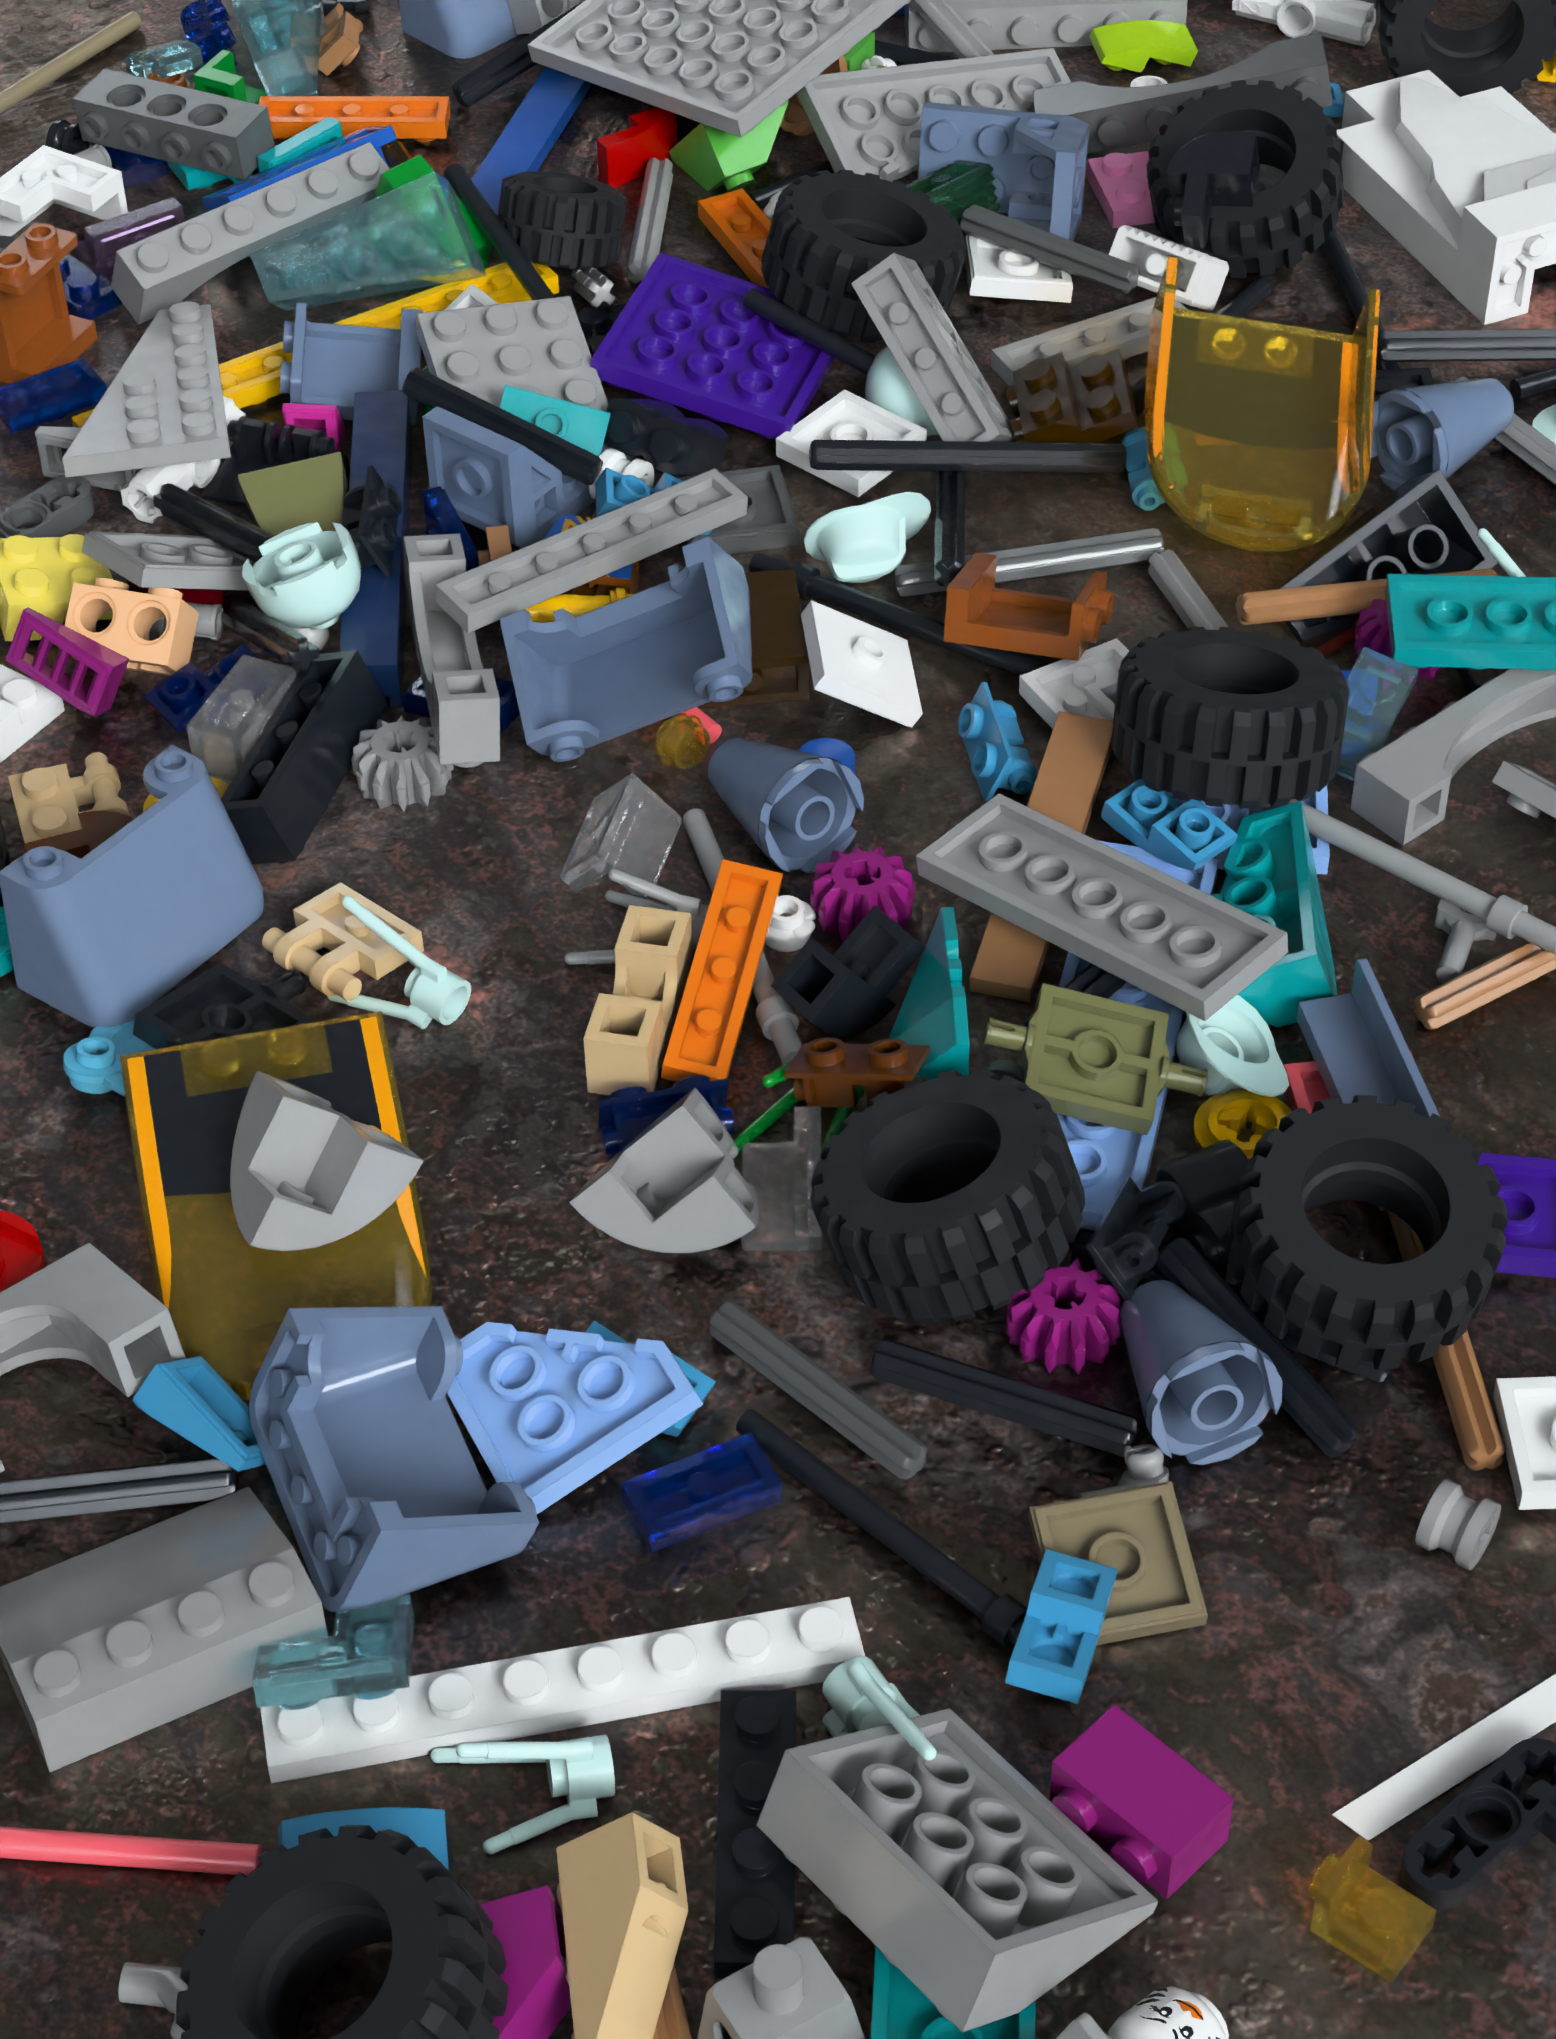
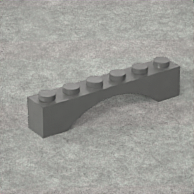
M1321 33L1272 42L1256 54L1230 67L1177 83L1143 87H1116L1077 81L1033 90L1035 113L1073 116L1090 124L1087 154L1152 142L1157 135H1160L1159 127L1170 114L1178 115L1177 108L1190 97L1194 100L1201 98L1203 90L1216 85L1218 89L1231 87V81L1245 80L1246 85H1258L1259 80L1272 81L1278 89L1283 90L1285 85L1302 92L1303 101L1309 97L1322 108L1333 106Z

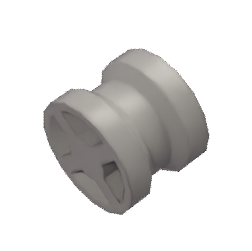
M1444 1479L1432 1495L1421 1518L1415 1538L1416 1545L1428 1551L1441 1548L1453 1555L1457 1565L1467 1570H1472L1484 1554L1500 1517L1501 1504L1489 1498L1476 1501L1464 1495L1461 1485L1449 1479Z

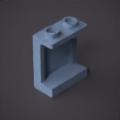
M296 302L295 321H284L283 353H292V362H281L280 393L290 394V403L336 405L343 420L353 421L355 393L402 391L404 381L410 370L416 367L420 368L421 344L415 326L417 314L423 313V310L402 308L401 329L309 322L306 319L307 303ZM409 398L411 424L417 425L418 401Z

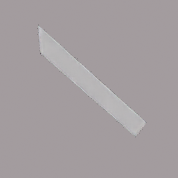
M1556 1674L1332 1815L1367 1841L1374 1838L1500 1758L1515 1744L1533 1737L1555 1723Z

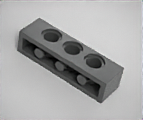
M105 68L72 99L83 141L242 180L246 179L258 167L257 156L275 147L268 108L263 105Z

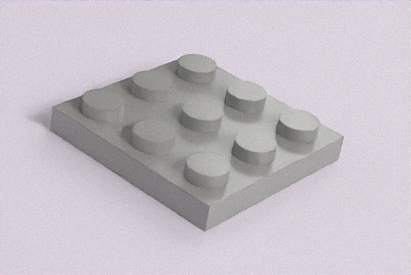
M570 296L417 314L415 329L430 374L497 407H500L504 387L508 385L606 412L608 401L597 370L590 367L592 356Z

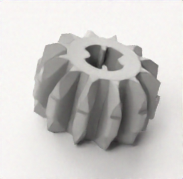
M401 714L397 722L392 723L378 719L376 730L360 731L358 745L353 747L354 755L351 761L353 774L357 777L358 788L361 790L363 798L376 799L380 809L387 808L392 804H398L404 812L407 806L413 803L428 807L430 796L445 795L448 780L452 779L451 771L454 769V765H440L433 729L429 727L425 717L408 722Z

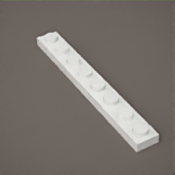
M850 1597L265 1702L260 1703L267 1766L271 1784L430 1755L431 1751L435 1748H456L462 1742L506 1741L718 1702L721 1698V1690H783L824 1682L838 1665L855 1657H865Z

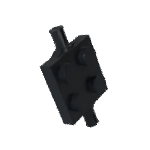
M220 962L135 1014L133 1035L160 1051L159 1053L180 1050L183 1070L188 1069L221 1091L247 1086L253 1081L257 1071L267 1073L313 1043L317 1022L292 1007L288 1002L306 990V981L300 972L295 975L296 970L290 969L271 983H261L243 977Z

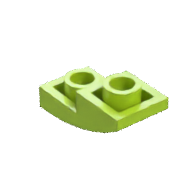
M1135 20L1118 22L1093 28L1089 35L1101 64L1115 71L1127 69L1142 73L1149 58L1164 65L1176 63L1190 67L1198 53V49L1187 26L1169 21Z

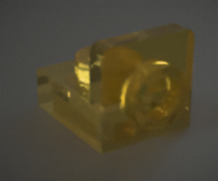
M1358 1836L1342 1857L1335 1853L1329 1854L1316 1871L1308 1893L1315 1897L1310 1931L1392 1983L1433 1928L1437 1910L1369 1868L1373 1845Z

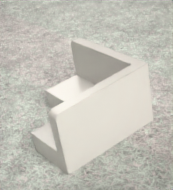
M43 145L0 177V236H13L54 203L120 226L129 221L121 171Z

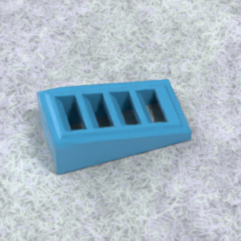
M202 1356L158 1363L153 1367L133 1397L132 1401L138 1408L236 1471L266 1465L252 1429L249 1407Z

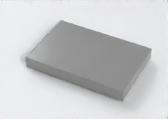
M93 531L85 533L82 553L139 587L248 590L242 577L243 564L247 558L205 536ZM249 560L250 563H251V566L253 567L254 564H255V562Z

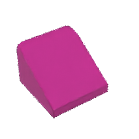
M283 403L284 426L290 424L305 429L323 430L326 433V437L334 439V449L342 450L346 428L336 405Z

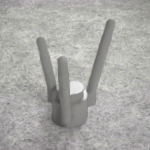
M611 869L608 872V877L612 881L668 905L608 890L604 898L610 903L621 905L625 908H628L629 905L691 913L693 953L696 952L709 905L701 904L700 898L678 894L618 869ZM615 951L571 952L565 955L564 960L569 965L615 964Z

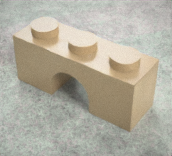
M629 905L614 948L615 982L613 994H598L583 1038L587 1090L589 1093L651 1101L693 962L691 913Z

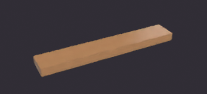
M1059 711L1027 807L1085 835L1112 751L1113 721ZM991 912L969 977V990L971 992L1031 1003L1050 942Z

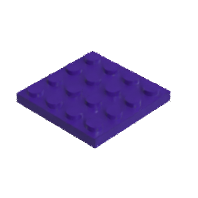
M660 252L591 358L590 367L597 370L600 380L607 382L613 387L629 389L657 400L665 401L671 405L706 415L711 420L726 422L756 432L764 438L776 439L785 431L791 432L793 426L802 419L835 357L743 306L744 298L752 288L776 300L769 288Z

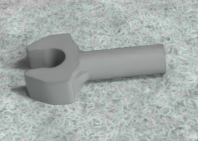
M1440 899L1437 906L1434 926L1444 930L1449 936L1436 971L1437 979L1441 983H1445L1461 975L1473 941H1493L1497 934L1486 927V920L1474 914L1465 913L1459 907L1443 899Z

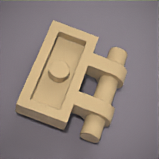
M100 752L88 755L84 762L86 770L82 776L70 778L66 763L47 768H36L28 772L7 776L24 844L80 830L78 813L112 811L130 816L126 802L118 797L121 789L118 772L113 765L109 764L106 755ZM95 803L91 810L79 812V806Z
M340 882L293 910L296 928L285 933L277 927L270 928L263 936L262 945L263 948L273 954L274 961L287 971L294 969L296 973H304L309 977L311 986L326 996L338 995L346 1001H352L360 994L362 989L361 980L353 976L354 973L362 970L378 980L409 960L343 907L342 899L345 896L352 897L363 907L370 910L421 952H424L420 930ZM323 947L330 950V952L325 954L324 956L318 954L316 951L320 950Z

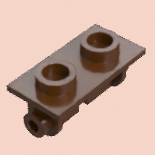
M820 1038L809 1043H803L784 1074L785 1078H795L796 1100H806L809 1107L855 1108L859 1102L857 1086H865L868 1108L870 1107V1099L884 1091L890 1095L905 1088L904 1082L919 1078L916 1074L930 1053V1045H907L905 1041L900 1039H883L872 1044H843L837 1038ZM921 1077L923 1081H927L926 1077Z

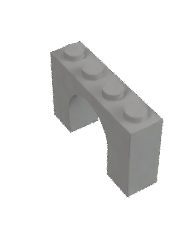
M90 1243L81 1246L0 1293V1376L15 1368L40 1360L53 1358L75 1359L91 1365L126 1397H129L139 1390L156 1364L186 1359L168 1308ZM0 1459V1473H2L5 1469Z

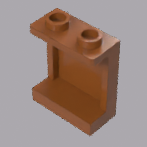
M34 222L0 253V382L42 393L98 339L95 321L70 315L68 312L59 262L78 245L76 233L55 228L50 224Z
M976 552L947 587L944 642L1079 661L1090 643H1097L1102 624L1108 625L1111 620L1114 604V592L1106 590L1107 572L1095 571L1076 599L995 588L997 555Z

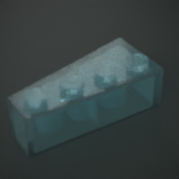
M230 0L252 61L267 95L309 96L318 91L322 0Z
M435 171L250 254L269 303L284 310L296 309V302L307 303V307L487 276L451 184Z

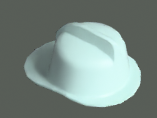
M904 492L862 505L831 511L818 518L807 529L803 539L806 552L817 560L825 561L834 578L838 581L867 583L889 574L900 565L906 553V541L917 534L929 518L931 513L930 502L921 493Z
M1236 995L1206 1021L1186 1012L1187 1019L1177 1036L1176 1054L1180 1064L1208 1070L1204 1088L1205 1094L1214 1096L1216 1094H1225L1229 1090L1242 1088L1255 1094L1269 1097L1284 1094L1289 1086L1287 1072L1276 1051L1275 1042L1268 1024L1252 1005L1241 996Z

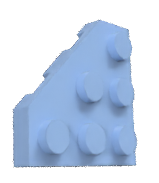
M486 1322L460 1339L463 1347V1365L460 1373L454 1377L447 1392L496 1482H515L521 1485L527 1496L534 1502L537 1514L703 1405L682 1368L663 1341L637 1338L636 1344L604 1341L600 1334L549 1329L547 1334L520 1332L512 1324Z

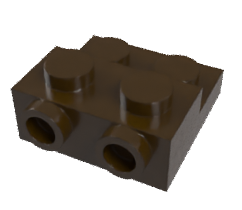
M1119 348L1103 355L1091 356L1082 363L1070 368L1062 352L1046 359L1033 360L1025 367L1013 371L1015 384L1005 388L1009 405L1015 415V418L1010 419V423L1017 442L1099 443L1139 427L1127 366Z

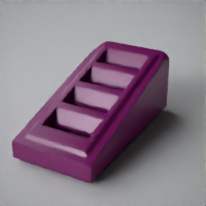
M28 607L22 612L6 661L74 707L96 718L111 709L129 658ZM33 630L42 636L35 657L26 653ZM52 644H55L60 649L52 666L46 663ZM70 655L77 659L72 676L65 673ZM88 667L95 671L91 685L83 682Z

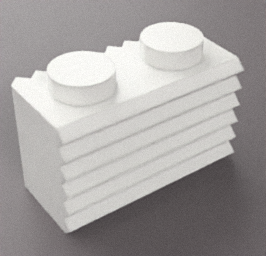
M1127 225L1118 228L1109 255L1135 264L1139 268L1140 273L1137 286L1176 299L1184 304L1209 311L1215 308L1229 271L1227 261Z

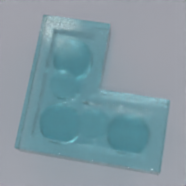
M402 1595L361 1610L336 1612L333 1636L258 1646L252 1678L257 1708L278 1705L283 1709L298 1710L310 1707L321 1699L354 1695L359 1699L371 1700L388 1696L396 1689L410 1687L415 1623L411 1595Z

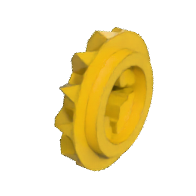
M1246 1089L1229 1090L1225 1094H1216L1207 1099L1199 1107L1195 1115V1148L1202 1149L1228 1139L1235 1143L1249 1159L1253 1157L1256 1143L1265 1132L1273 1128L1278 1129L1281 1118L1293 1111L1276 1097L1255 1094ZM1247 1121L1253 1122L1252 1130L1254 1135L1251 1136L1250 1141H1239L1237 1135L1241 1133L1242 1129L1246 1128Z

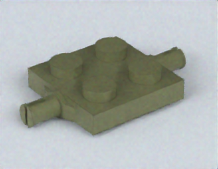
M1042 983L1037 996L1034 1015L1027 1027L989 1017L983 1039V1044L985 1045L989 1044L1021 1052L1020 1059L1024 1070L1022 1083L1041 1093L1050 1102L1054 1113L1144 1135L1148 1134L1153 1124L1156 1101L1163 1087L1196 1094L1201 1097L1207 1081V1069H1198L1170 1062V1054L1166 1044L1169 1013Z

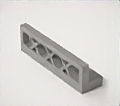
M893 253L851 283L943 441L1016 442L1010 421L915 260Z

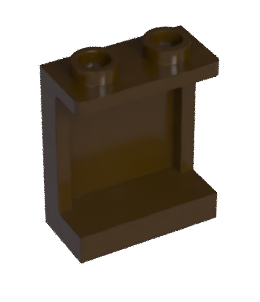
M794 569L745 573L750 590L753 678L751 683L743 688L744 691L739 697L725 702L711 701L697 706L699 709L810 700L809 658Z

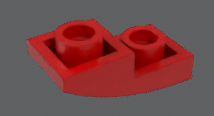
M654 107L629 116L630 128L598 138L599 181L616 188L643 176L650 159L654 157L660 161L664 158L668 159L670 157L669 151L677 144V120L675 113Z

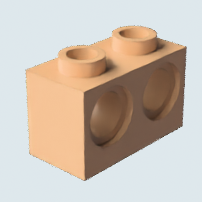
M96 578L94 585L73 582L64 626L129 658L127 670L186 678L199 612L182 600L183 594L174 589L148 588V593L129 591V585L108 578ZM112 610L113 618L110 625L105 630L96 632V624L99 617L103 613ZM166 618L167 626L164 633L159 638L150 641L149 632L152 625L156 621Z

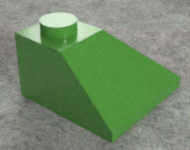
M787 100L785 104L778 107L758 123L753 130L742 137L700 123L669 151L670 156L679 167L707 191L724 185L727 192L743 188L754 181L752 174L767 162L789 101Z

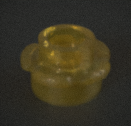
M680 713L666 720L660 726L656 735L655 750L661 756V763L668 767L674 764L680 769H690L699 764L705 757L710 744V736L708 731L703 728L702 722L698 717Z

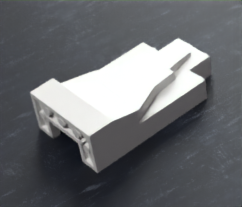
M1430 70L1346 91L1342 129L1337 130V138L1344 141L1342 153L1344 189L1483 325L1528 313L1535 269L1556 264V133H1553L1502 86L1460 97Z

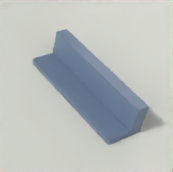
M1367 958L1358 959L1355 962L1351 993L1299 1002L1297 1022L1317 1064L1330 1098L1339 1097L1341 1104L1352 1103L1354 1095L1377 1096V1103L1392 1106L1395 1100L1398 1099L1414 1104L1413 1112L1428 1119L1433 1113L1440 1117ZM1378 1206L1380 1211L1387 1210L1381 1206Z

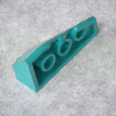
M1301 801L1242 817L1236 832L1238 834L1236 842L1231 845L1223 865L1227 873L1220 894L1211 895L1287 932L1288 953L1238 994L1258 1011L1267 1024L1275 1027L1297 1022L1299 1002L1337 996L1333 958L1305 809Z
M941 907L889 1036V1039H900L905 1041L907 1045H930V1053L916 1074L919 1077H926L927 1081L938 1078L939 1072L957 1070L962 1076H969L970 1042L965 987L962 986L961 959H959L954 907Z

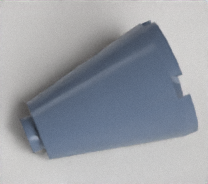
M1493 378L1389 390L1380 395L1377 401L1371 403L1365 412L1363 435L1366 452L1370 460L1378 457L1386 471L1379 476L1393 490H1396L1409 479L1438 469L1441 470L1447 479L1510 425L1514 415L1512 395L1501 382Z
M745 738L727 740L717 748L709 762L708 778L710 784L768 860L780 869L788 872L800 869L805 873L816 872L817 864L830 860L832 850L843 853L851 844L857 832L851 825L856 808L863 812L864 796L860 780L849 767L832 758Z
M1156 1280L1136 1288L1131 1299L1124 1301L1120 1310V1317L1122 1318V1330L1146 1427L1159 1449L1171 1458V1453L1185 1456L1190 1464L1206 1465L1229 1459L1253 1445L1263 1435L1258 1425L1263 1421L1270 1409L1276 1415L1282 1404L1283 1381L1270 1357L1176 1284L1170 1281Z

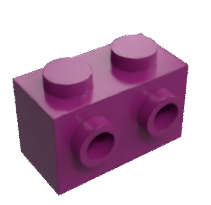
M1115 1704L1052 1761L1049 1801L1085 1834L1112 1855L1113 1860L1139 1884L1146 1882L1166 1900L1228 1841L1234 1798Z

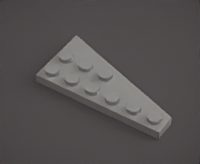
M1054 48L821 74L796 94L835 173L839 170H852L854 174L880 175V179L893 182V180H898L919 169L922 107L925 102L1035 112L1033 90L1071 83Z
M186 301L176 303L169 309L158 311L62 457L66 478L231 458L211 304L199 305L196 302Z

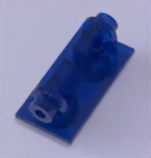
M196 0L181 11V24L187 38L186 41L191 59L195 64L204 66L223 49L233 52L232 46L237 44V40L227 23L231 19L221 0ZM234 55V62H235V65H237L236 58H235V55Z
M692 1076L675 1082L672 1086L673 1088L647 1092V1089L644 1087H627L611 1093L608 1097L609 1099L599 1100L598 1128L612 1126L611 1128L602 1129L605 1154L618 1153L646 1127L695 1087L716 1113L728 1133H735L731 1107L719 1109L726 1106L729 1088L728 1079L711 1081L710 1077Z

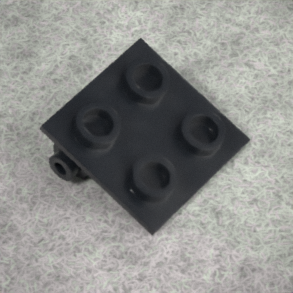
M242 416L238 421L231 420L227 427L229 441L235 442V447L231 451V458H226L201 496L205 500L226 503L231 506L246 507L238 480L239 474L336 452L343 454V450L334 449V439L326 437V433L323 430L305 429L286 424L282 429L279 422L272 421L267 426L266 421Z

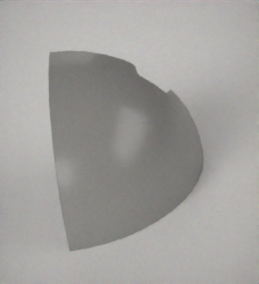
M257 1071L242 1107L232 1150L230 1187L234 1215L243 1237L250 1246L278 1251L319 1247L349 1236L380 1216L405 1191L418 1172L423 1160L406 1146L374 1125H366L351 1120L348 1116L331 1108L329 1101L293 1084Z
M696 1087L620 1150L569 1202L586 1220L609 1236L641 1249L662 1253H694L717 1248L746 1235L757 1227L759 1221V1203L755 1187L747 1183L734 1167L733 1159L738 1155V1148L716 1113Z

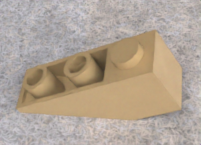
M631 1812L556 1847L559 1872L557 1899L563 1914L566 1946V1980L570 1987L574 2029L571 2039H653L689 1911L680 1838Z

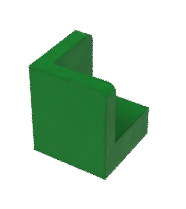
M223 49L193 74L195 89L254 104L259 103L260 96H268L264 90L246 86L244 76L236 75L232 51Z

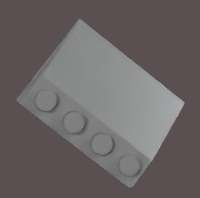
M249 1486L0 1587V1658L49 1772H53L331 1654L322 1602L294 1547Z
M950 1708L910 1718L937 1751L936 1757L930 1761L925 1760L910 1746L891 1723L785 1750L757 1826L783 1852L784 1856L796 1865L832 1901L835 1908L847 1916L883 1952L886 1959L899 1968L931 2000L938 2011L961 2032L1021 2012L1151 1916L1158 1904V1900Z

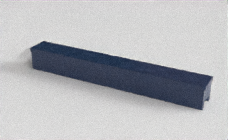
M403 391L357 392L354 397L349 491L354 487L365 485L367 468L373 465L385 484L390 483L397 491L401 501L402 512L398 515L396 529L397 549L393 553L391 575L385 577L377 564L361 570L359 591L341 616L339 652L358 650L383 696H389L390 707H402L406 620L403 536H409L413 442L409 397Z

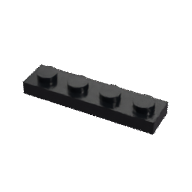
M721 1690L714 1934L715 1979H724L754 1963L757 1954L767 1946L774 1944L787 1945L795 1940V1865L784 1856L783 1852L757 1826L785 1750L796 1747V1690Z

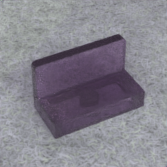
M170 197L83 228L85 240L78 242V245L74 248L75 254L99 280L113 276L116 251L185 222L183 206L174 197Z

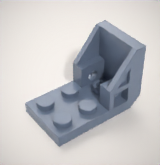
M925 102L922 107L917 191L920 190L930 196L931 202L934 204L957 209H966L975 204L997 213L1008 214V217L1073 241L1082 222L1090 124L1073 116Z
M438 406L422 416L431 503L433 507L484 531H486V527L508 525L511 544L524 548L543 540L559 517L564 515L577 516L596 501L589 493V485L562 473V471L520 443ZM603 443L601 454L605 450L610 449L605 443ZM625 455L626 458H627V460H629V461H632V460H633V459H632V456H630V455Z

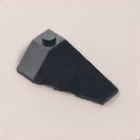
M1438 469L1406 481L1366 511L1276 589L1387 579V574L1428 575L1491 569L1498 562L1478 538L1477 526L1441 470ZM1360 614L1285 622L1298 642H1303L1354 626Z

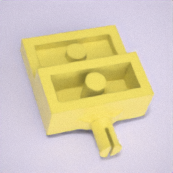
M68 534L63 537L38 538L15 535L8 538H0V627L5 641L13 640L24 609L29 607L63 625V621L66 620L73 582L94 585L96 578L113 579L109 568L82 553L83 535ZM109 610L103 613L98 620L112 619L113 611ZM33 630L30 640H41L42 636Z

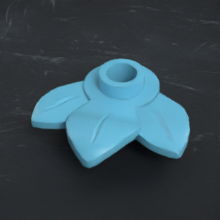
M134 1018L132 1021L122 1025L95 1027L88 1038H84L78 1043L71 1045L64 1052L63 1069L69 1076L71 1085L81 1092L102 1094L114 1090L120 1095L132 1097L127 1059L153 1055L160 1051L133 1035Z

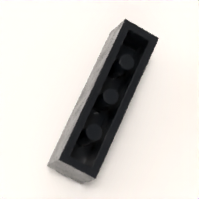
M358 650L319 654V659L310 660V670L298 673L221 798L252 864L286 863L297 859L321 816L327 810L328 804L342 780L351 769V758L354 755L353 747L358 745L360 731L373 730L388 704Z

